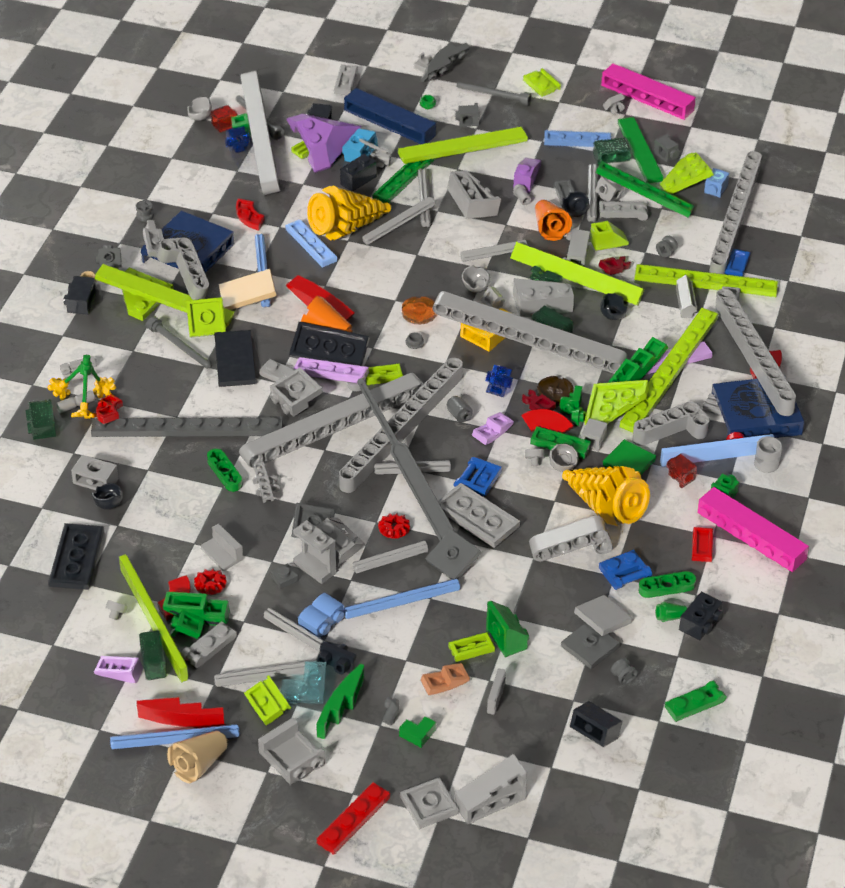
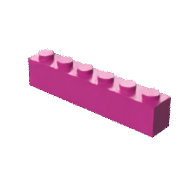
M612 63L602 72L601 86L622 93L625 96L685 120L695 110L696 97Z
M715 487L699 499L697 513L789 571L794 572L807 560L809 550L807 544Z

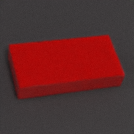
M693 527L692 561L712 562L713 528Z

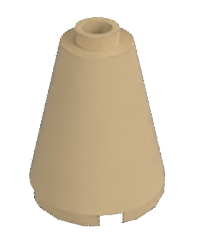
M213 731L175 742L168 748L167 757L169 765H174L177 770L174 772L175 775L183 782L192 783L197 781L226 750L227 738L223 733Z

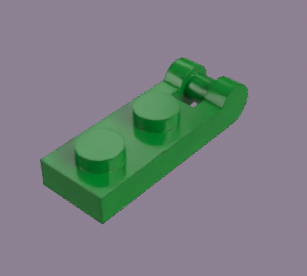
M712 680L701 688L666 701L665 709L673 720L677 722L723 703L727 696L718 689L719 685L716 681Z

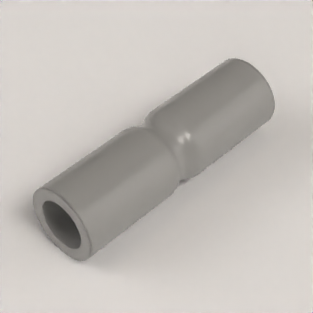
M92 390L87 391L86 403L95 401ZM83 393L57 402L58 412L63 413L80 406Z

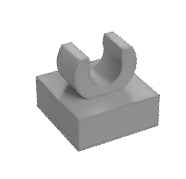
M424 52L419 55L418 60L414 63V69L421 72L425 71L432 60V56L425 57Z
M620 93L608 98L603 104L606 111L611 109L613 115L618 112L616 107L622 112L625 109L621 103L625 99L623 94Z
M489 286L481 302L484 305L497 308L498 306L502 307L505 300L502 299V295L495 287Z

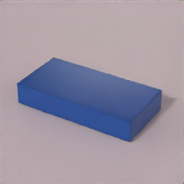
M733 249L725 275L743 277L750 252Z

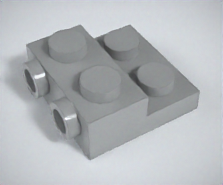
M300 367L270 385V398L273 403H280L283 412L286 415L290 413L293 417L307 409L310 400L323 393L322 387Z

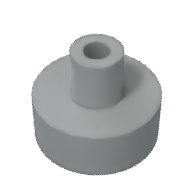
M526 449L525 458L531 459V466H539V459L544 458V450Z
M108 600L105 608L111 610L109 618L117 620L118 614H125L128 606Z

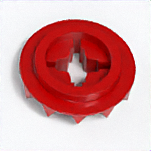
M389 513L387 517L382 516L378 528L385 537L396 539L405 536L409 532L410 522L406 519L405 515L399 516L398 513L395 515Z
M214 568L211 571L204 569L203 572H198L197 577L194 578L196 590L207 595L220 593L227 584L226 575H223L221 570L215 571Z

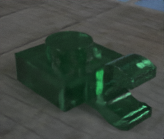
M533 266L531 272H533L530 276L531 280L562 283L563 276L548 270L544 273L538 266Z

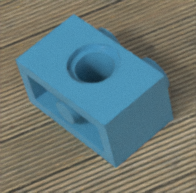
M358 128L342 147L345 161L352 162L363 154L370 156L375 149L359 142V139L378 146L376 132Z

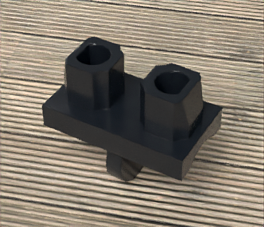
M323 641L320 644L317 665L322 667L330 665L334 667L335 672L343 675L345 672L350 674L355 669L354 662L357 654L347 651L348 646L345 644L337 647Z

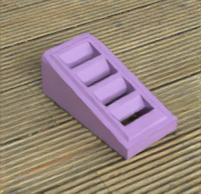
M101 656L94 673L95 675L120 681L137 683L143 671V666L139 658Z

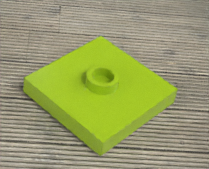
M222 297L186 301L190 338L214 335V332H226Z

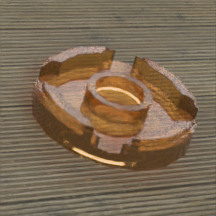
M421 296V298L411 297L402 304V316L407 322L412 324H427L437 316L432 308L435 302L425 296Z

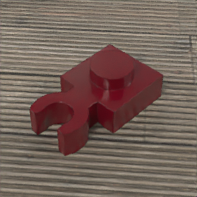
M621 256L617 260L611 257L600 260L598 266L606 274L614 275L622 273L623 270L630 269L632 262H625V256Z
M530 389L528 396L522 395V402L529 404L530 410L547 409L553 411L556 409L554 401L543 394L538 397L534 390Z

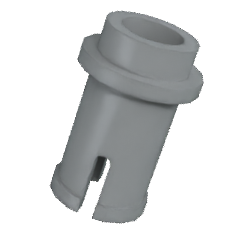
M517 184L513 188V194L519 198L522 205L529 204L531 197L526 192V187Z

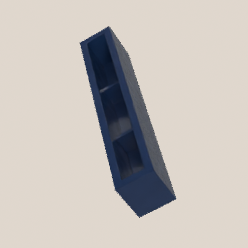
M355 88L344 97V111L419 144H427L436 136V122Z

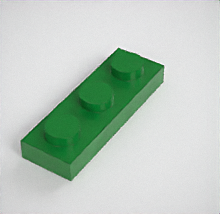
M538 426L530 439L531 445L552 450L556 444H568L573 446L577 451L578 458L585 459L591 447V441Z

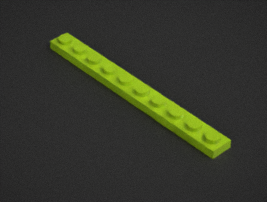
M704 308L700 309L650 379L647 398L627 411L620 421V428L633 433L634 423L649 417L691 355L717 321L718 313Z

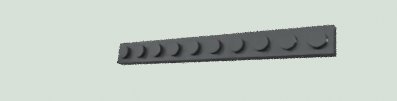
M282 417L119 418L102 424L97 418H92L91 437L264 436L281 429L283 420Z

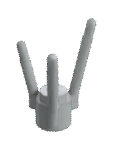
M359 139V142L380 151L377 154L372 153L370 155L376 158V162H378L376 167L384 168V165L389 166L392 153L363 139Z

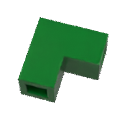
M426 716L418 725L406 719L399 727V736L422 748L436 731V722Z

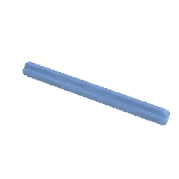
M262 233L256 234L258 272L267 270L265 239ZM270 298L261 301L262 307H269L271 305Z
M452 579L344 608V616L346 619L451 593L460 590V583L458 579Z
M235 724L112 736L110 744L112 749L173 744L213 731L223 733L226 738L239 737V727Z

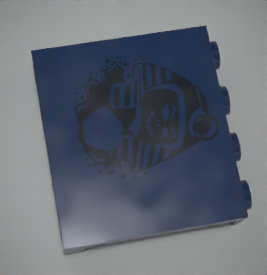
M180 211L161 229L164 239L187 238L191 240L205 273L234 245V232L232 230L184 211ZM143 245L141 248L142 262L145 263L149 258L159 261L157 257H149L146 245ZM176 262L165 263L179 269Z
M758 379L712 384L711 394L716 398L728 429L727 436L734 432L742 433L744 438L773 434L774 438L802 435L804 419L796 401L792 415L783 416L779 414Z

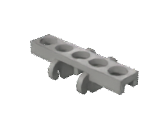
M264 462L253 463L256 477L252 481L253 484H257L256 481H258L260 487L256 490V495L259 496L261 493L263 503H266V500L274 501L272 492L280 490V485L276 484L278 481L277 476L267 475Z

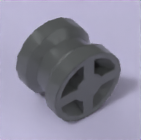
M147 200L137 202L135 206L137 219L141 222L152 220L154 217L152 211L153 204Z
M668 235L656 244L658 254L666 258L678 248L676 239Z
M626 658L618 660L611 668V673L618 677V681L622 685L629 684L637 676V670L635 667L630 666V662Z

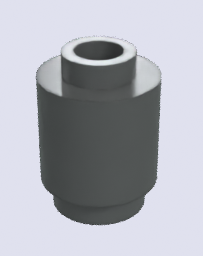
M453 396L447 401L448 411L458 422L463 423L471 418L473 410L461 397Z

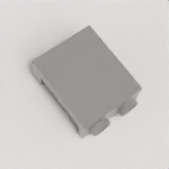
M306 520L293 530V534L302 540V552L293 558V562L316 581L323 584L336 574L335 540Z
M291 718L258 739L259 753L290 785L302 780L307 774L319 769L325 763V751L322 748L317 750L299 732L298 722L294 718Z

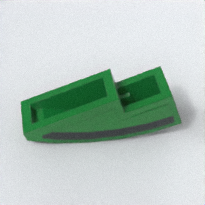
M167 592L163 604V610L178 616L181 610L203 618V624L213 626L218 625L221 621L227 625L230 614L227 600H210L207 594Z

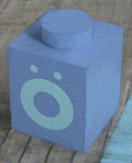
M713 168L714 176L706 179L704 193L721 197L728 187L729 172Z

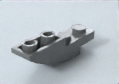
M466 42L457 47L450 43L439 50L425 69L421 81H432L438 75L446 74L451 64L457 59L462 60L467 56V51L470 48L468 43Z

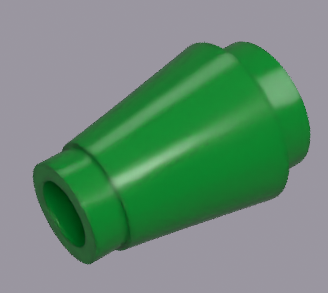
M662 602L656 605V619L662 622L680 619L687 607Z

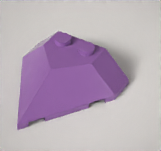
M307 114L287 118L293 133H300L309 150L308 161L314 173L329 169L336 158L342 153L343 145L346 144L358 128H361L358 125Z

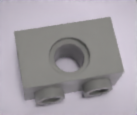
M81 455L71 470L73 484L96 490L97 486L107 483L115 484L119 479L117 465L85 455Z

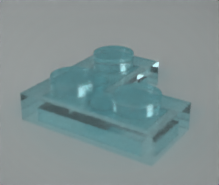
M305 661L303 680L282 679L281 693L287 702L323 704L326 662Z

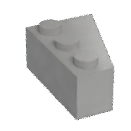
M468 171L450 172L447 189L466 219L498 215L501 202L498 196L494 197L490 194V189H484L479 185L480 181Z
M514 278L513 297L519 316L531 317L573 312L574 294L570 284Z
M513 754L455 792V804L467 825L525 800L527 772Z

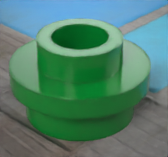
M424 95L420 100V106L424 109H431L436 106V100L432 95Z
M582 407L572 411V423L577 426H582L585 420L586 411Z

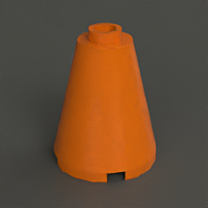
M540 200L535 205L538 231L546 240H560L563 238L562 236L570 232L572 219L567 211L548 200Z
M316 296L307 307L309 309L307 315L303 314L301 322L353 332L351 329L352 325L321 296Z

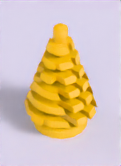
M328 186L322 191L330 195L329 197L323 193L312 195L307 207V216L311 229L316 234H326L329 240H336L356 231L355 227L359 228L367 225L375 219L382 217L383 213H389L391 206L389 203H382L380 200L341 189L337 186Z
M609 466L606 469L603 467L598 469L594 467L592 469H575L573 471L565 470L562 474L563 480L568 481L569 486L607 524L618 526L614 517L622 524L635 523L643 516L648 507L650 499L649 486L645 480H642L639 472L633 468L624 466L612 468Z

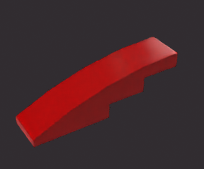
M297 275L286 284V287L307 306L316 296H321L347 321L354 315V312L342 301L308 279Z
M180 697L137 700L138 717L179 727L204 728L225 726L223 707L202 709L201 702L180 704Z

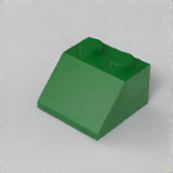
M488 601L486 630L504 657L526 650L529 634L520 625L517 615L513 614L509 607L494 601Z

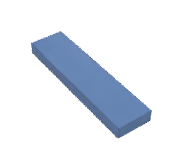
M546 130L544 145L611 148V133Z

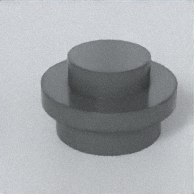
M410 333L406 338V345L409 348L418 349L424 344V339L419 333Z

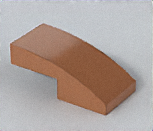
M462 663L443 666L441 672L422 674L420 681L427 694L434 695L467 683L470 678Z

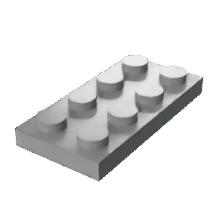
M462 483L438 501L449 519L493 548L520 527L518 519Z

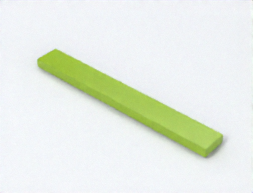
M522 127L398 148V154L403 164L527 142L528 137Z
M518 242L515 243L510 257L513 260L605 294L615 293L622 296L624 301L637 306L644 292V289Z
M102 264L95 274V280L186 313V301L193 300L190 295ZM224 308L225 327L229 325L234 317V311Z
M636 264L634 280L676 285L678 279L687 275L695 288L719 290L724 286L740 288V293L769 297H776L778 281Z
M126 554L119 556L120 570L181 683L187 681L188 667L128 556Z

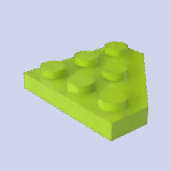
M696 152L689 153L679 160L660 183L663 191L673 194L714 175L711 168Z
M130 267L125 271L174 290L172 284ZM122 289L128 315L144 321L161 304Z
M648 380L593 384L584 420L585 425L589 418L608 424L646 399L649 390Z

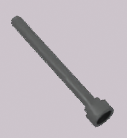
M463 82L456 84L457 88L519 100L522 105L527 106L530 105L532 94L529 92L517 94Z
M239 95L236 96V101L247 110L245 99ZM267 120L270 136L275 140L281 139L284 136V130L279 125H273Z
M152 316L148 319L146 327L150 331L162 334L205 368L211 367V363L164 328L159 318Z

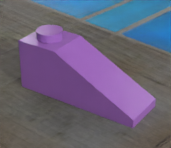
M524 158L518 164L514 173V187L517 184L524 185L526 192L530 193L540 168L541 160Z

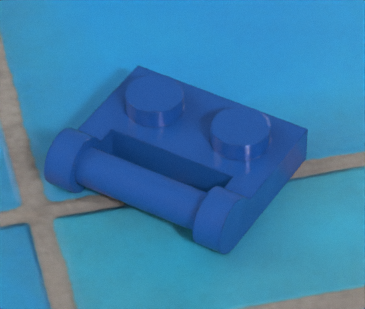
M472 457L468 461V466L461 477L455 480L454 487L462 483L477 494L485 497L501 474L502 467ZM478 469L471 481H467L473 471Z
M634 550L599 563L600 571L615 590L622 588V585L652 576L650 567L644 564Z

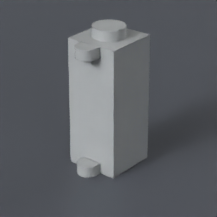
M573 229L572 233H568L567 240H570L568 255L562 259L585 267L590 231Z

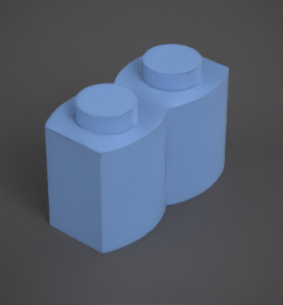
M323 593L315 599L312 605L301 612L298 616V625L320 638L330 631L332 625L339 623L343 619L344 605L330 595Z

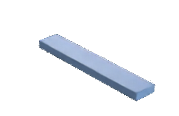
M774 435L662 448L660 463L662 467L755 455L758 440L766 436L774 437Z

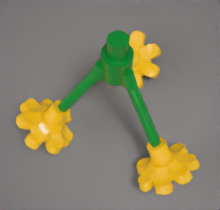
M87 354L83 355V361L80 362V365L70 376L63 380L61 378H52L49 380L51 384L47 386L48 390L53 391L55 397L59 396L61 400H64L71 393L67 389L69 381L79 372L83 375V397L80 410L72 413V418L84 416L85 419H91L96 417V413L88 410V403H86L88 375L91 373L96 379L93 393L98 398H102L104 394L105 396L112 394L110 390L116 389V385L113 384L115 380L112 377L102 378L98 376L90 361L91 356Z

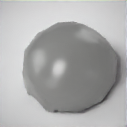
M207 97L196 98L193 100L192 107L188 106V116L195 121L205 120L212 113V105Z
M471 265L464 269L462 281L469 291L481 292L489 286L490 274L483 267L476 268L474 265Z
M556 444L549 453L550 464L559 472L572 470L578 463L577 451L568 444Z

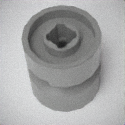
M766 436L758 440L754 465L759 471L772 473L778 469L782 444L777 438Z

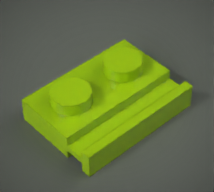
M543 68L539 72L536 70L523 75V81L541 97L555 92L556 89L561 90V84Z
M269 675L266 680L258 682L244 692L266 726L284 714L283 711L287 708H291Z

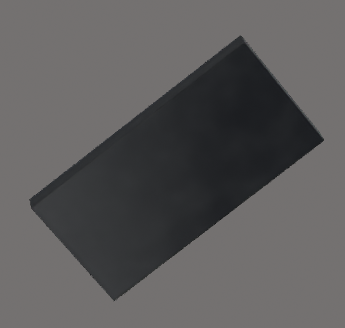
M298 322L289 357L362 366L370 338L366 335Z
M251 330L214 332L218 386L256 384Z
M64 523L48 581L49 587L89 590L104 534V526Z

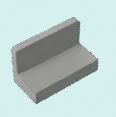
M219 524L213 526V538L203 543L201 550L225 571L243 560L242 546Z

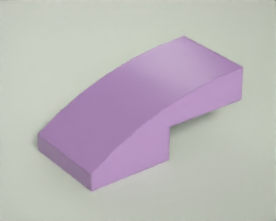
M499 412L488 417L485 425L474 429L472 436L484 445H487L504 434L513 425L514 421Z

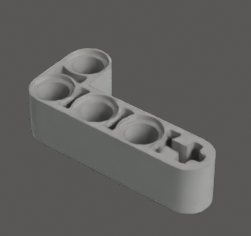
M187 238L163 239L158 248L157 259L163 263L176 262L190 297L193 300L205 299L209 282L191 240Z
M686 402L636 421L634 423L632 440L636 445L643 446L686 429L694 438L703 439L708 435L709 417L696 403Z
M597 515L535 535L529 541L533 559L540 562L593 545L595 552L598 554H607L612 550V543L605 522L601 516Z

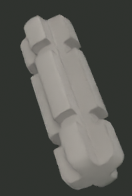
M91 356L92 366L96 367V359L94 356ZM83 359L72 361L70 364H61L60 370L62 375L70 374V371L73 373Z

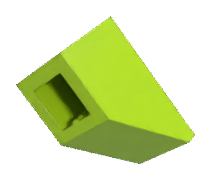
M609 221L591 224L590 241L595 251L629 245L624 232Z

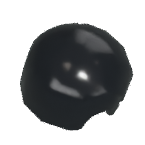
M580 191L570 192L566 198L562 199L564 210L573 217H579L589 209V198Z
M608 293L602 298L600 311L607 319L620 320L625 317L628 305H624V298L622 296Z
M107 483L97 486L95 493L92 492V497L98 507L104 510H111L116 508L122 501L123 491L120 486L114 483Z

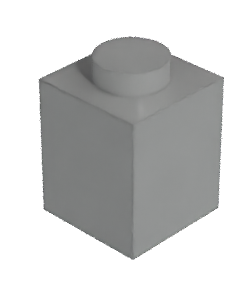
M590 418L586 423L581 439L591 441V450L599 452L606 438L607 423Z

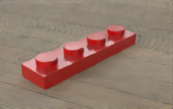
M372 782L317 837V844L335 855L390 799V793Z

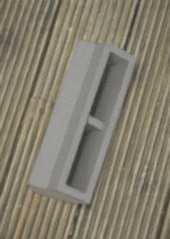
M685 275L677 280L676 293L681 318H692L693 313L697 312V305L692 281Z

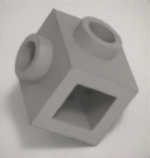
M601 177L597 182L595 192L603 200L619 201L626 187Z

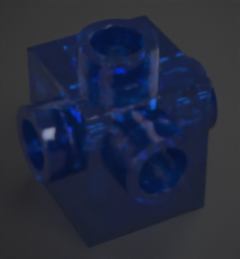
M244 126L228 129L225 132V144L227 148L229 147L230 151L235 150V153L243 152L249 146L250 137L245 132Z
M493 365L492 371H488L485 381L488 382L486 393L504 397L507 388H511L513 378L510 377L512 370L504 366Z

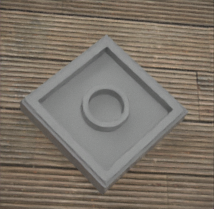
M605 595L575 607L574 611L577 616L601 636L629 625L632 621V617Z
M440 777L400 792V798L418 829L459 814L457 805Z

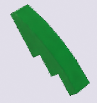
M652 337L643 349L638 348L630 360L625 359L608 383L639 381L668 349L667 344Z
M359 664L345 677L325 704L316 723L318 738L325 739L331 723H340L345 708L354 709L364 681V664Z

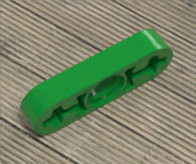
M221 449L210 450L207 453V462L228 491L235 492L242 488V476ZM222 468H228V469H230V470L227 471V472H221V471H220V469H222Z
M685 571L643 578L639 582L638 592L645 598L689 592L695 588L696 576L691 572ZM669 582L672 584V586L665 587L662 585V583Z

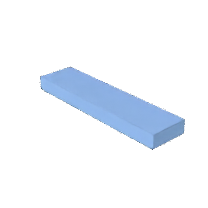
M301 219L286 225L287 232L321 267L337 262V256Z

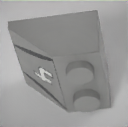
M326 518L316 526L335 540L336 567H339L365 546V543L339 518Z

